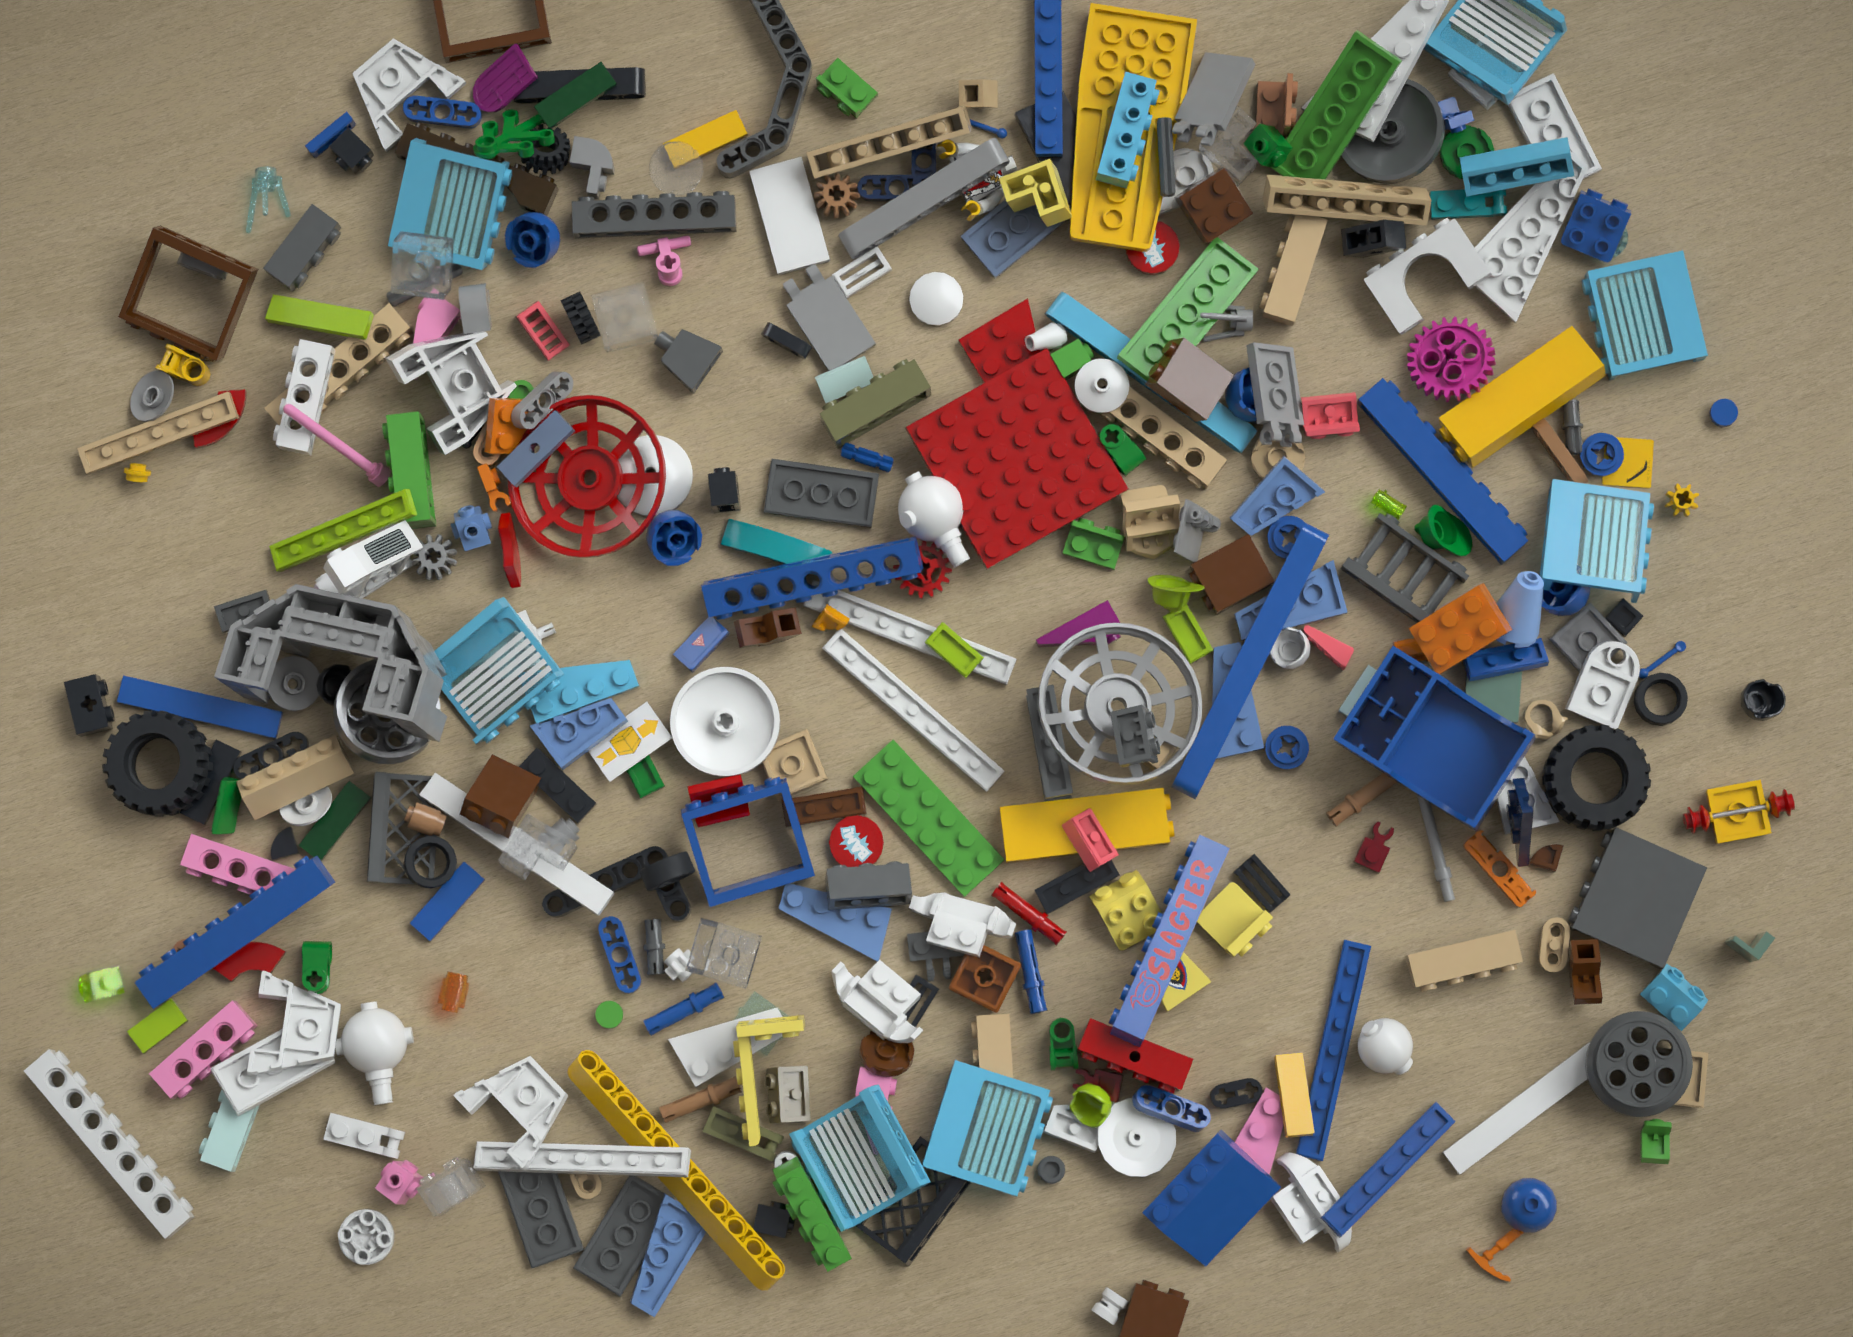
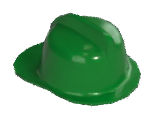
M1432 505L1429 508L1428 514L1414 526V530L1421 536L1424 544L1433 550L1446 549L1457 556H1466L1472 550V536L1467 526L1459 518L1447 512L1439 505Z

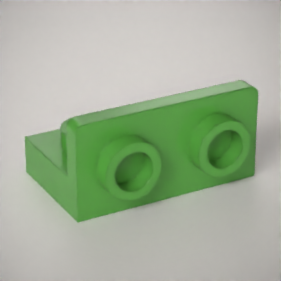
M839 58L822 75L819 74L816 77V84L819 85L817 90L827 99L830 97L838 102V109L848 117L852 114L857 119L878 96L876 90Z
M1079 518L1078 521L1073 520L1062 554L1115 570L1125 536L1120 535L1121 531L1110 526H1105L1104 529L1094 527L1093 521Z

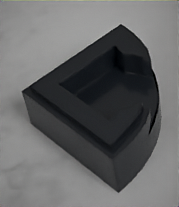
M292 827L282 830L274 839L271 847L272 861L299 854Z

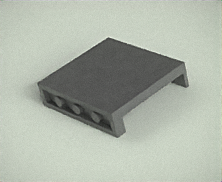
M1616 827L1612 829V832L1607 831L1601 842V846L1604 847L1601 857H1595L1590 868L1593 876L1590 882H1584L1579 896L1583 899L1579 908L1573 907L1568 921L1572 923L1570 930L1579 931L1651 963V966L1663 969L1707 867Z

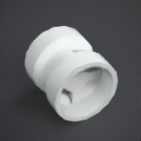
M1106 1287L1102 1293L1103 1298L1100 1302L1095 1303L1091 1310L1114 1325L1118 1320V1313L1120 1310L1125 1309L1129 1302Z

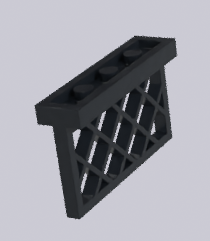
M920 1136L912 1148L917 1153L922 1145L927 1148L929 1142ZM933 1170L935 1182H930L923 1186H936L937 1197L933 1202L922 1203L921 1190L918 1189V1204L903 1206V1200L901 1199L899 1200V1207L884 1209L877 1213L881 1214L883 1229L871 1231L864 1226L867 1219L856 1225V1227L906 1265L910 1266L970 1185V1181L951 1176L948 1180L939 1181L938 1172ZM890 1176L887 1182L890 1185V1187H892L895 1181L893 1177ZM945 1184V1186L940 1191L939 1185ZM883 1186L882 1189H883V1191H884V1193H885V1195H886V1194H887V1191H886L885 1187ZM891 1188L893 1192L897 1190V1188ZM878 1193V1194H877V1197H878L879 1200H881V1197H880V1195H879V1193ZM929 1206L928 1209H927V1210L925 1211V1213H924L923 1207ZM919 1208L920 1220L917 1224L906 1226L904 1210ZM900 1211L902 1226L887 1229L885 1213ZM907 1229H912V1231L907 1236ZM903 1230L904 1241L896 1250L889 1244L887 1232ZM881 1233H883V1234H884V1240H883L882 1238H880V1237H879L878 1235H876V1234H881Z

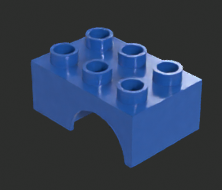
M1392 646L1333 739L1338 745L1474 831H1477L1536 738L1534 733L1497 714L1460 690L1443 676L1395 646Z

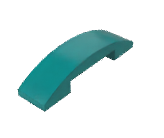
M733 519L728 520L721 541L723 546L745 553H752L783 564L832 554V551L806 541Z

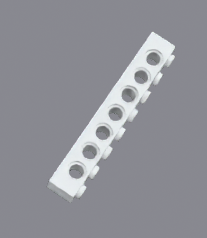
M48 1049L27 1067L24 1072L165 1239L171 1238L194 1218V1215L190 1212L193 1210V1207L184 1197L178 1198L173 1192L176 1187L168 1177L164 1176L162 1178L155 1169L158 1166L149 1155L144 1157L138 1150L140 1147L138 1141L131 1134L125 1135L120 1129L123 1125L113 1113L109 1115L103 1109L105 1103L96 1092L91 1094L87 1090L85 1078L78 1071L75 1073L71 1071L67 1066L70 1063L68 1058L60 1050L55 1052V1050ZM60 1071L63 1073L65 1081L62 1086L56 1087L53 1084L52 1078L55 1073ZM76 1092L82 1096V1104L78 1108H74L70 1104V1098ZM93 1113L97 1114L100 1118V1124L95 1129L90 1128L87 1122L88 1117ZM110 1134L115 1135L118 1140L117 1146L113 1150H109L105 1145V1140ZM128 1155L135 1159V1166L131 1171H127L123 1167V1159ZM145 1176L150 1177L153 1181V1187L148 1192L143 1191L140 1186V1182ZM163 1197L168 1198L171 1203V1207L166 1213L161 1212L158 1208V1202Z

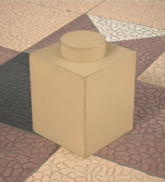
M984 79L959 80V107L965 105L966 108H998V81Z

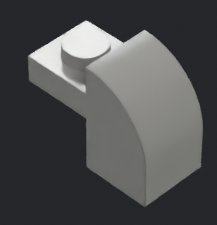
M574 136L570 165L572 168L590 171L586 193L588 197L599 199L600 192H605L607 176H603V174L614 175L615 172L611 154L597 140Z
M486 283L459 287V305L463 333L490 331L492 328L489 308L490 294L486 288Z

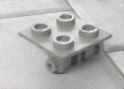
M1185 499V504L1179 514V531L1176 533L1173 541L1174 553L1195 563L1198 560L1204 531L1212 533L1218 531L1221 522L1219 518L1210 514L1206 509Z

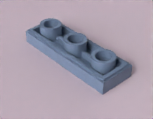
M555 410L497 468L513 486L518 487L575 430ZM539 445L540 449L537 453H535L534 449L536 446Z

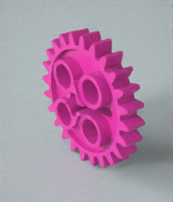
M1455 316L1452 319V323H1448L1446 318L1443 317L1442 325L1438 326L1433 320V328L1431 330L1423 326L1424 335H1414L1418 344H1409L1410 351L1412 352L1407 353V359L1410 361L1407 367L1408 371L1412 372L1410 374L1411 380L1417 381L1416 386L1418 390L1424 388L1426 396L1434 392L1435 400H1438L1441 395H1445L1446 402H1449L1451 396L1455 395L1456 400L1459 402L1463 393L1468 398H1471L1470 390L1474 389L1478 393L1481 392L1479 383L1488 384V379L1485 375L1493 376V368L1490 366L1496 365L1495 358L1492 357L1496 354L1494 347H1491L1493 345L1492 339L1486 338L1485 329L1478 331V324L1476 322L1469 327L1467 318L1461 324H1458L1457 317ZM1447 339L1454 340L1450 345L1442 344ZM1468 353L1477 354L1471 359L1464 358ZM1431 360L1438 361L1434 366L1426 365ZM1452 374H1460L1458 379H1448Z

